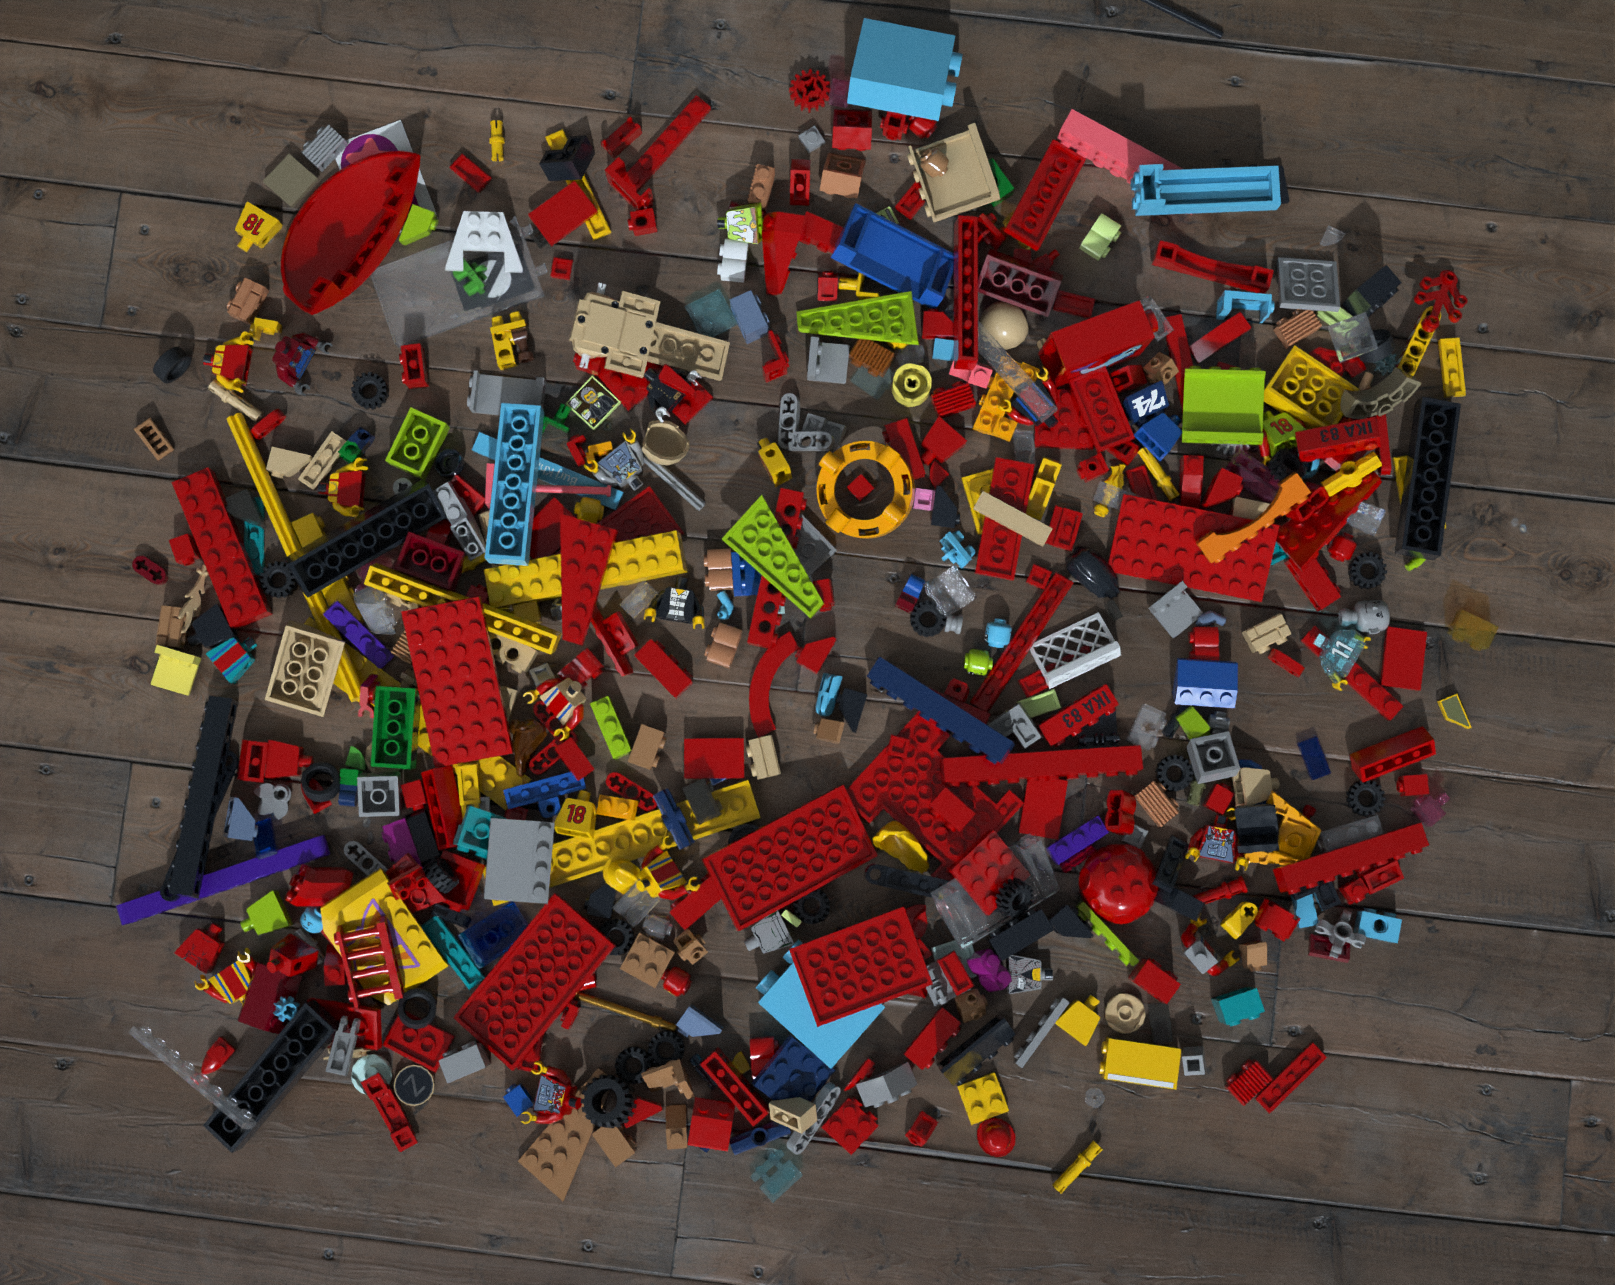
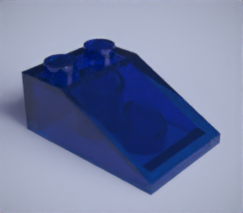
M511 901L457 936L477 968L480 969L506 953L526 929L528 923L514 901Z

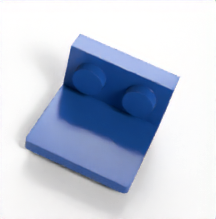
M731 552L734 596L757 595L762 575L740 557L739 554ZM772 584L768 587V591L773 593Z

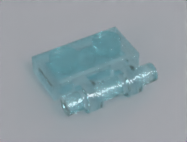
M781 1149L771 1153L768 1156L769 1159L763 1165H758L754 1169L755 1172L750 1176L754 1182L760 1178L764 1180V1183L759 1188L772 1203L803 1176L802 1172L790 1159L782 1164L780 1159L785 1153ZM775 1165L778 1170L769 1177L766 1172Z

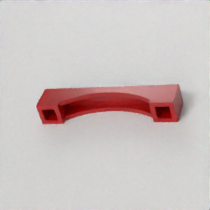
M1162 240L1156 246L1152 261L1153 266L1262 294L1269 290L1274 270L1256 265L1244 266L1210 259L1187 251L1177 244Z

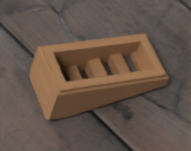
M148 418L134 428L135 432L158 461L175 450L152 418ZM152 426L153 429L144 435L142 431ZM155 432L158 434L153 439L148 441L147 437H149ZM161 438V439H162V442H161V443H159V444L156 445L155 447H153V446L151 445V444H153L155 441H157L158 439ZM163 445H166L167 448L159 454L156 452Z

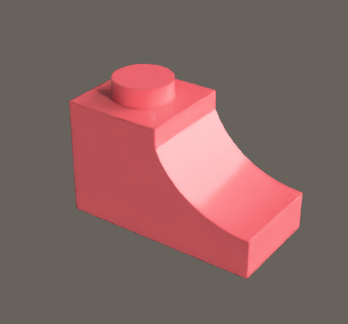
M953 359L949 374L963 379L970 384L987 388L993 369L991 366L977 362L974 370L954 369Z

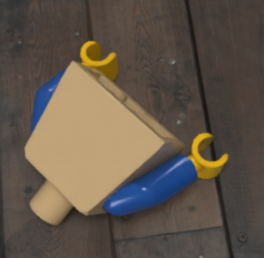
M1238 759L1240 770L1236 776L1232 777L1236 806L1266 804L1271 790L1279 788V780L1271 778L1270 771L1263 769L1261 765L1253 760ZM1230 807L1226 810V812L1230 810L1235 811V808ZM1235 816L1229 817L1230 820L1236 819Z

